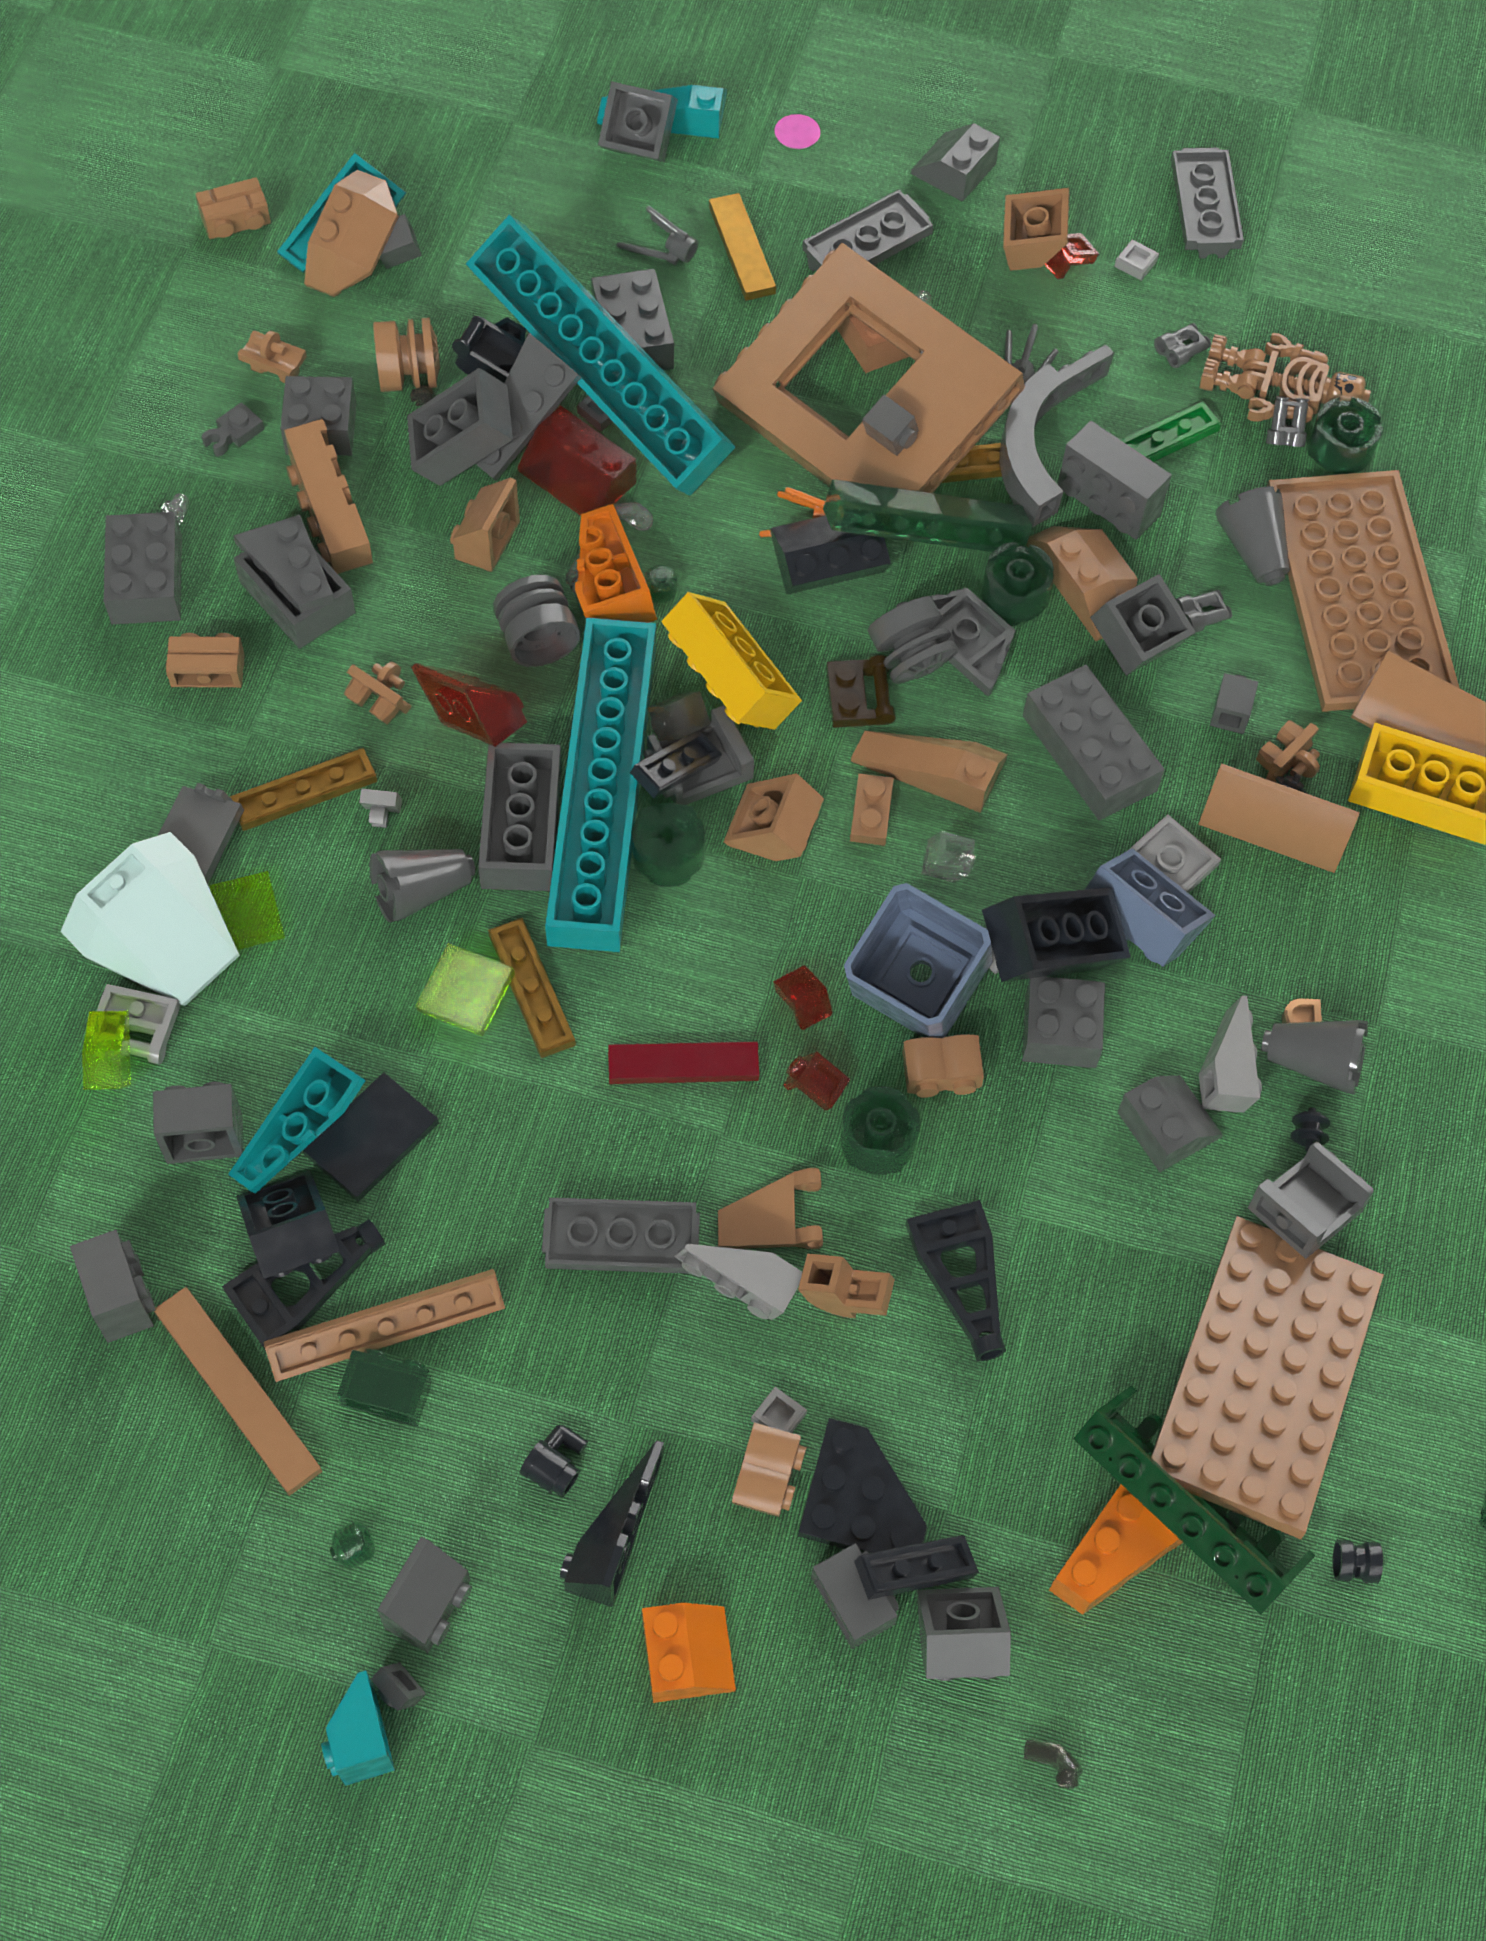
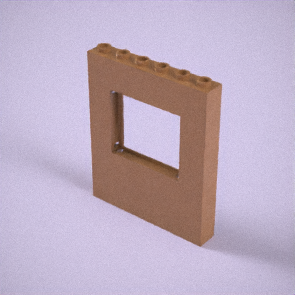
M841 243L835 251H830L826 255L821 267L804 280L797 294L792 299L784 302L779 314L772 322L765 324L761 328L756 340L739 353L732 367L719 375L712 389L718 403L856 508L868 506L878 524L895 536L1025 389L1022 372L844 243ZM850 314L854 315L916 361L886 394L887 397L915 416L919 430L915 442L908 449L904 448L898 456L867 435L863 421L850 436H847L785 389L787 384ZM777 382L781 384L778 388H776Z

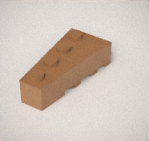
M320 419L284 430L291 465L286 467V471L291 485H298L300 489L299 492H296L302 512L308 510L310 517L306 518L308 527L313 538L319 536L321 543H318L317 547L321 557L327 563H330V566L337 574L373 563L368 537L356 505L352 502L346 478L341 474L333 444L329 445L324 420Z

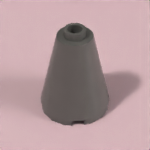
M1266 486L1238 494L1240 501L1232 505L1229 504L1228 500L1216 509L1215 515L1258 583H1265L1266 586H1272L1285 580L1284 575L1290 571L1282 494L1279 489L1275 492L1274 487Z
M462 849L380 850L371 854L369 861L372 885L378 883L381 894L375 896L382 915L388 922L401 921L471 883V876L475 875L474 861Z
M1363 1020L1274 1023L1272 1030H1265L1261 1051L1268 1052L1267 1060L1346 1094L1355 1095V1086L1358 1087L1366 1049L1362 1042L1363 1037L1368 1035L1369 1023Z

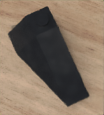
M657 1440L654 1442L579 1540L574 1554H566L559 1577L565 1579V1592L610 1607L613 1606L664 1456L663 1442Z

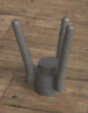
M651 206L646 207V211L651 214V220L670 234L665 244V248L669 250V253L623 242L617 243L618 248L663 259L673 265H677L679 260L688 263L695 255L699 244L698 240L676 227Z
M1033 324L1022 358L1016 360L1013 364L1012 331L1007 330L1005 361L1022 372L1024 384L1035 374L1034 366L1028 360L1036 338L1037 324ZM1058 349L1052 350L1037 371L1048 364L1051 365L1059 352Z

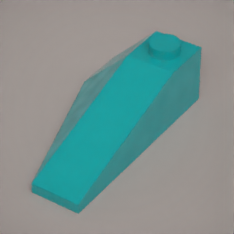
M687 85L652 90L672 95L678 99L671 133L719 139L727 89ZM608 96L601 98L597 124L602 125Z
M355 152L277 251L280 256L302 273L306 270L308 241L336 183L359 170L386 180L395 207L406 195L404 190Z
M314 1047L228 1175L251 1192L256 1193L346 1111L366 1080L320 1049Z

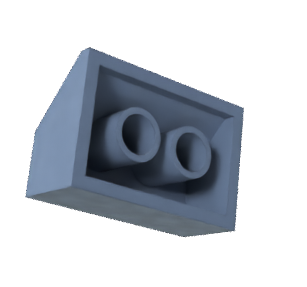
M1133 848L1101 865L1085 888V890L1112 888L1126 940L1132 941L1143 950L1144 955L1150 961L1158 963L1162 967L1179 957L1216 916Z

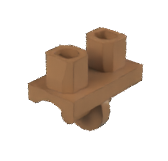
M253 330L245 347L237 353L238 359L250 364L251 370L258 373L267 371L274 373L284 383L286 376L299 375V367L307 357L306 350L280 341L279 333L272 330L266 334Z
M391 661L383 667L376 663L372 667V672L377 675V679H374L353 664L350 666L346 673L352 679L343 694L349 700L362 707L373 692L379 697L369 712L385 724H388L399 710L404 714L408 713L412 706L404 701L402 696L390 689L394 686L401 690L405 685V681L399 678L401 667Z
M1288 720L1276 737L1278 741L1286 746L1284 751L1269 741L1260 749L1256 760L1269 771L1266 779L1277 783L1276 777H1283L1292 767H1294L1290 771L1292 777L1295 774L1308 778L1314 777L1320 770L1319 763L1316 760L1320 754L1316 749L1307 751L1312 747V738L1318 733L1319 728L1310 723L1304 729Z

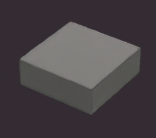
M1131 240L1117 257L1114 267L1142 281L1158 261L1159 253Z
M774 1387L752 1415L751 1422L792 1433L806 1416L807 1409L777 1387Z

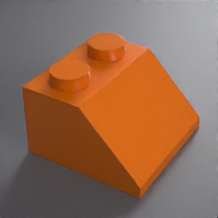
M676 1603L642 1608L653 1703L736 1691L724 1606Z

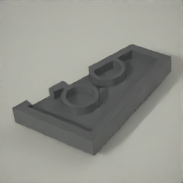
M300 515L233 535L235 544L242 551H246L253 559L254 564L261 571H265L275 582L276 587L301 613L335 603L333 593Z

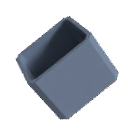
M904 883L893 886L844 963V968L854 997L923 1038H944L993 962L991 941L987 929L910 884ZM918 964H925L931 968L932 974L927 981L917 982L910 976L913 967Z

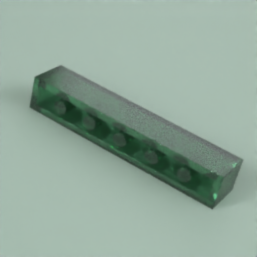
M832 479L823 507L832 531L1016 556L1023 555L1033 529L1025 510L1019 505Z

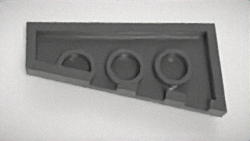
M530 333L504 383L508 388L513 440L476 463L495 481L499 479L581 379L579 374Z

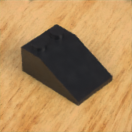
M310 1170L265 1185L256 1193L248 1191L236 1196L264 1279L271 1276L275 1278L286 1276L295 1267L309 1262L312 1264L324 1262L332 1254L340 1251Z

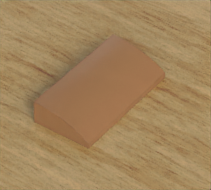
M1387 651L1379 661L1351 718L1371 729L1374 723H1378L1486 757V702Z
M1221 763L1198 825L1335 873L1360 812Z

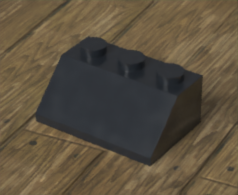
M868 506L769 529L786 595L883 573L891 564L883 531Z

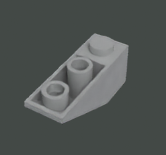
M1242 995L1225 1012L1199 1072L1203 1109L1244 1113L1260 1099L1262 1084L1257 1076V1047L1253 1044L1251 1030L1253 1015L1248 1007L1247 996Z
M686 1244L674 1256L682 1262L681 1265L687 1272L698 1277L703 1275L715 1283L714 1287L718 1292L729 1298L737 1297L748 1305L747 1309L753 1315L761 1319L769 1318L773 1320L784 1313L800 1284L802 1271L772 1252Z

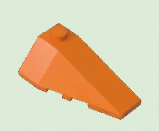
M610 504L581 514L579 533L580 554L579 559H577L578 578L575 582V593L585 618L645 623L657 620L650 590L614 505Z

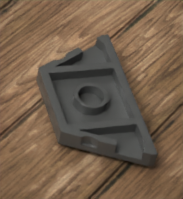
M968 588L951 591L947 595L937 594L931 596L943 617L941 622L932 631L947 628L951 633L947 641H954L959 649L958 653L949 662L985 695H991L1013 642L1016 630ZM906 602L899 603L898 605H896V607H898V606H900V605H902V604H904V603H906Z

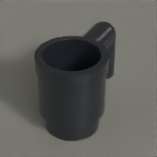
M557 1425L545 1440H540L525 1459L520 1469V1474L549 1493L555 1492L563 1498L574 1485L581 1470L572 1465L571 1459L557 1450L563 1444L580 1455L586 1448L588 1441L566 1426Z

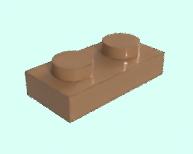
M858 774L850 842L885 846L894 778Z

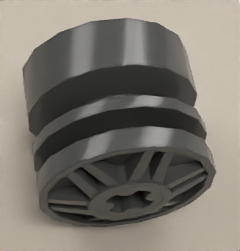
M531 575L520 578L504 587L497 594L493 602L494 614L499 621L500 629L504 632L505 642L510 655L519 665L537 667L554 663L567 656L580 640V630L572 611L568 608V600L564 595L562 585L554 577Z
M931 596L920 597L892 609L876 619L867 629L877 651L894 650L885 658L883 663L887 669L894 668L889 675L895 684L905 683L931 674L952 659L959 651L954 641H947L951 636L947 628L932 631L941 622L943 617Z

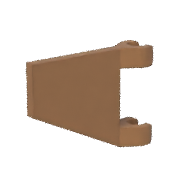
M807 1168L795 1171L718 1210V1247L733 1249L772 1247L820 1249L823 1246L822 1228L820 1226L795 1228V1189L809 1192L819 1191L822 1187L820 1170L817 1168Z

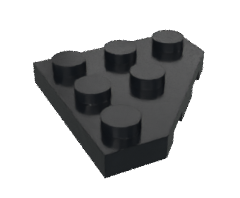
M829 1418L798 1536L843 1549L856 1543L861 1553L866 1551L874 1553L923 1543L927 1525L869 1429Z

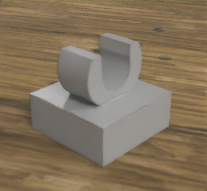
M361 788L359 803L365 809H370L369 823L372 824V827L387 828L388 812L400 813L402 798L397 792Z

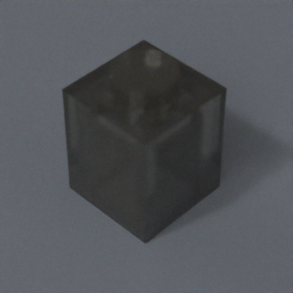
M700 691L678 693L648 707L651 726L657 734L659 741L679 740L711 725Z

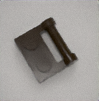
M876 655L866 660L827 662L826 672L833 728L888 725L896 720L895 709L890 703L887 679L889 669L883 663L886 656ZM863 676H873L876 709L867 710Z

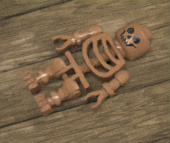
M1279 333L1271 334L1270 342L1266 343L1265 352L1256 348L1238 351V347L1234 346L1228 349L1225 348L1226 336L1215 334L1213 337L1199 389L1213 391L1215 385L1220 386L1219 390L1226 391L1228 388L1241 398L1250 399L1248 404L1250 410L1247 417L1250 421L1258 422L1273 418L1275 404L1265 400L1271 385L1279 386V396L1289 397V400L1297 401L1296 398L1309 399L1305 423L1311 421L1312 415L1317 413L1320 403L1325 404L1324 408L1328 414L1346 418H1354L1358 414L1359 409L1366 410L1371 390L1365 389V378L1341 371L1334 373L1332 378L1327 377L1329 365H1327L1328 357L1320 351H1309L1304 349V345L1300 343L1293 345L1285 336ZM1266 354L1270 356L1269 363L1264 362ZM1277 357H1290L1291 362L1286 366L1283 374L1274 372ZM1224 361L1227 362V366L1231 367L1237 364L1244 372L1232 376L1231 372L1225 370L1224 373H1218L1221 362ZM1256 390H1260L1259 398H1254ZM1288 405L1286 419H1293L1295 406Z

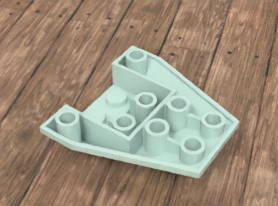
M171 832L133 843L76 894L60 931L85 958L162 996L178 999L182 1006H186L240 956L197 859Z

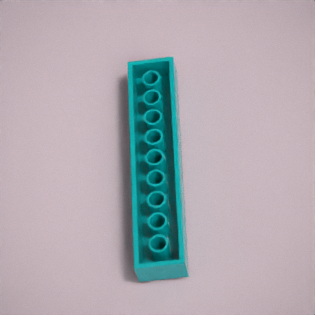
M509 214L466 262L471 271L531 335L581 376L577 384L677 490L691 496L736 448L529 228Z
M586 618L545 923L547 946L620 952L640 783L630 774V771L635 764L643 760L656 654V623Z

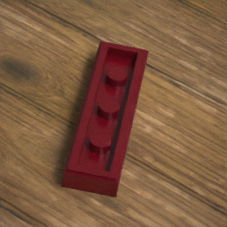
M758 1042L608 1045L609 1084L759 1081Z

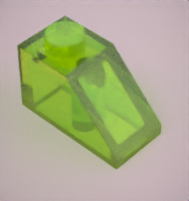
M129 1010L89 1011L82 1049L83 1090L123 1089L131 1086Z

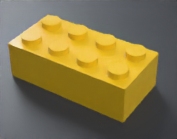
M687 592L661 621L669 631L668 638L685 652L688 656L686 660L689 666L704 677L707 681L706 688L723 702L726 706L725 713L735 723H744L756 728L763 727L775 730L801 703V698L726 602Z
M1374 723L1364 745L1348 801L1486 845V757Z

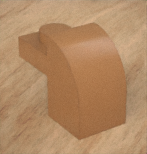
M807 1254L798 1290L815 1307L838 1316L855 1318L856 1313L886 1316L895 1279L890 1273L853 1270L844 1257Z

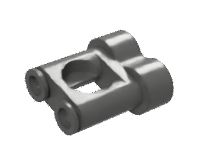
M1191 323L1172 334L1167 332L1154 340V346L1160 355L1167 358L1168 363L1173 368H1178L1188 363L1190 357L1209 348L1211 341L1207 336H1203L1198 331L1194 323ZM1188 339H1191L1193 341V343L1189 345H1185L1183 343Z
M1276 396L1271 429L1267 430L1266 443L1305 447L1307 433L1304 432L1309 399L1296 398L1297 401L1289 400V397ZM1288 405L1295 406L1292 426L1285 425Z
M1214 590L1194 597L1186 595L1176 598L1177 603L1195 632L1203 631L1205 626L1232 618V610L1228 605L1224 604L1220 590ZM1209 605L1215 607V609L1203 612L1201 609Z

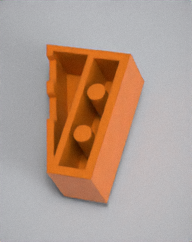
M1121 1484L1056 1576L1049 1591L1083 1615L1183 1542Z

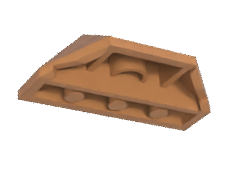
M356 170L334 185L308 241L304 282L307 287L335 297L342 293V290L354 286L372 275L399 217L386 180Z
M1052 526L1026 538L1024 543L1095 641L1103 639L1090 617L1106 602L1136 587L1138 581L1137 576L1103 530Z

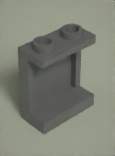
M724 705L711 710V722L659 742L655 734L647 736V750H644L645 759L697 730H700L723 754L717 763L662 793L665 798H671L676 809L751 780L754 777V758L734 722L725 713L726 707Z
M1316 1141L1309 1147L1305 1157L1277 1180L1272 1182L1266 1179L1257 1187L1248 1209L1307 1259L1364 1211L1374 1190L1362 1177L1355 1174L1331 1151Z

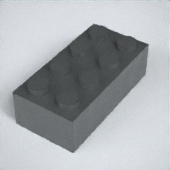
M1087 665L1027 693L1022 716L1099 821L1158 791L1165 769Z
M488 742L478 866L481 889L550 891L558 834L562 772L560 745Z

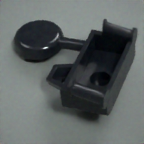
M474 316L460 339H456L452 343L454 352L458 354L455 364L467 375L480 368L505 383L525 342L526 328L508 317L492 324L480 316Z

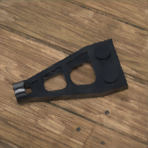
M978 1200L908 1218L906 1220V1228L917 1260L970 1340L976 1360L988 1361L1003 1355L1006 1352V1348L1000 1334L993 1237L981 1201ZM970 1246L975 1252L976 1271L974 1274L959 1278L953 1277L942 1263L941 1253ZM980 1285L983 1289L986 1308L968 1313L957 1291ZM984 1332L991 1333V1334H989V1335H985V1336L979 1337L980 1334H982V1333H984Z
M367 1219L357 1227L354 1226L334 1234L340 1249L338 1253L342 1257L343 1263L326 1279L318 1278L311 1268L310 1262L294 1268L293 1271L303 1272L310 1281L308 1292L294 1306L283 1305L272 1289V1283L276 1278L271 1276L264 1279L258 1263L222 1286L224 1292L264 1350V1341L299 1331L369 1255L386 1245L381 1234L370 1219ZM361 1238L364 1245H358L356 1239Z

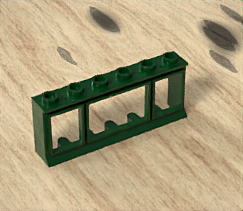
M1133 1386L1128 1387L1096 1410L1073 1439L1261 1615L1316 1555L1309 1550L1289 1571L1271 1555L1284 1540V1532L1271 1528L1257 1542L1240 1526L1247 1518L1246 1516L1231 1510L1226 1513L1219 1505L1185 1490L1151 1458L1154 1445L1149 1440L1162 1425L1160 1416L1154 1413L1150 1414L1137 1428H1134L1119 1414L1137 1392Z

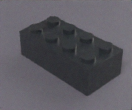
M1111 887L1013 896L982 909L1001 982L1100 970L1131 958Z

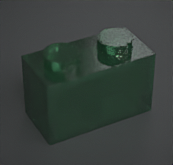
M365 1349L364 1352L352 1350L337 1396L341 1407L418 1427L432 1379L429 1370L425 1369V1365L416 1360L403 1359L402 1362L387 1359V1355L378 1350Z

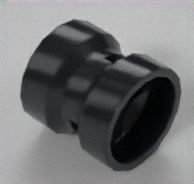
M1337 1539L1334 1544L1332 1558L1335 1580L1350 1582L1353 1578H1361L1364 1583L1378 1584L1383 1571V1552L1380 1543L1365 1541L1362 1545H1354L1350 1540Z

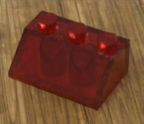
M559 406L538 425L517 466L520 473L580 516L583 513L610 504L614 505L636 484V458L562 406Z
M418 663L411 666L441 724L496 747L527 723L522 712L524 708L523 703L512 691L508 692L498 688L495 684H488L475 676L471 677L459 671Z

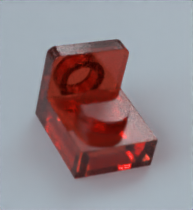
M1082 233L1068 234V244L1045 265L1057 279H1063L1071 265L1094 264L1099 253Z
M805 965L773 981L776 993L794 1011L797 1025L801 1030H805L832 1015L826 987Z
M816 1051L804 1057L800 1055L792 1061L787 1068L786 1073L789 1076L783 1086L788 1091L798 1088L826 1111L834 1106L851 1079Z

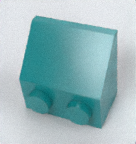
M365 1670L357 1673L326 1726L328 1741L321 1743L327 1769L330 1768L332 1776L339 1775L345 1786L395 1771L375 1687Z

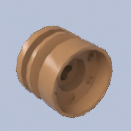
M421 318L423 332L421 334H415L414 320L408 319L407 335L399 334L395 320L373 322L381 392L403 391L404 375H411L415 389H421L420 374L426 373L429 388H437L440 361L437 336L430 323V318Z

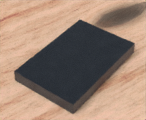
M383 1072L348 1106L346 1111L303 1150V1153L335 1183L359 1202L439 1124V1121L433 1113Z

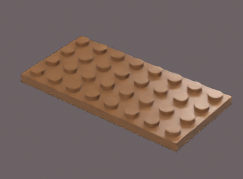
M1399 470L1269 480L1267 486L1274 487L1275 492L1279 489L1283 498L1290 568L1287 574L1322 712L1355 709L1379 661L1387 651L1459 688Z
M1237 1216L1232 1225L1151 1458L1189 1493L1293 1537L1302 1539L1310 1521L1384 1274L1321 1249L1316 1250L1305 1259L1273 1230Z

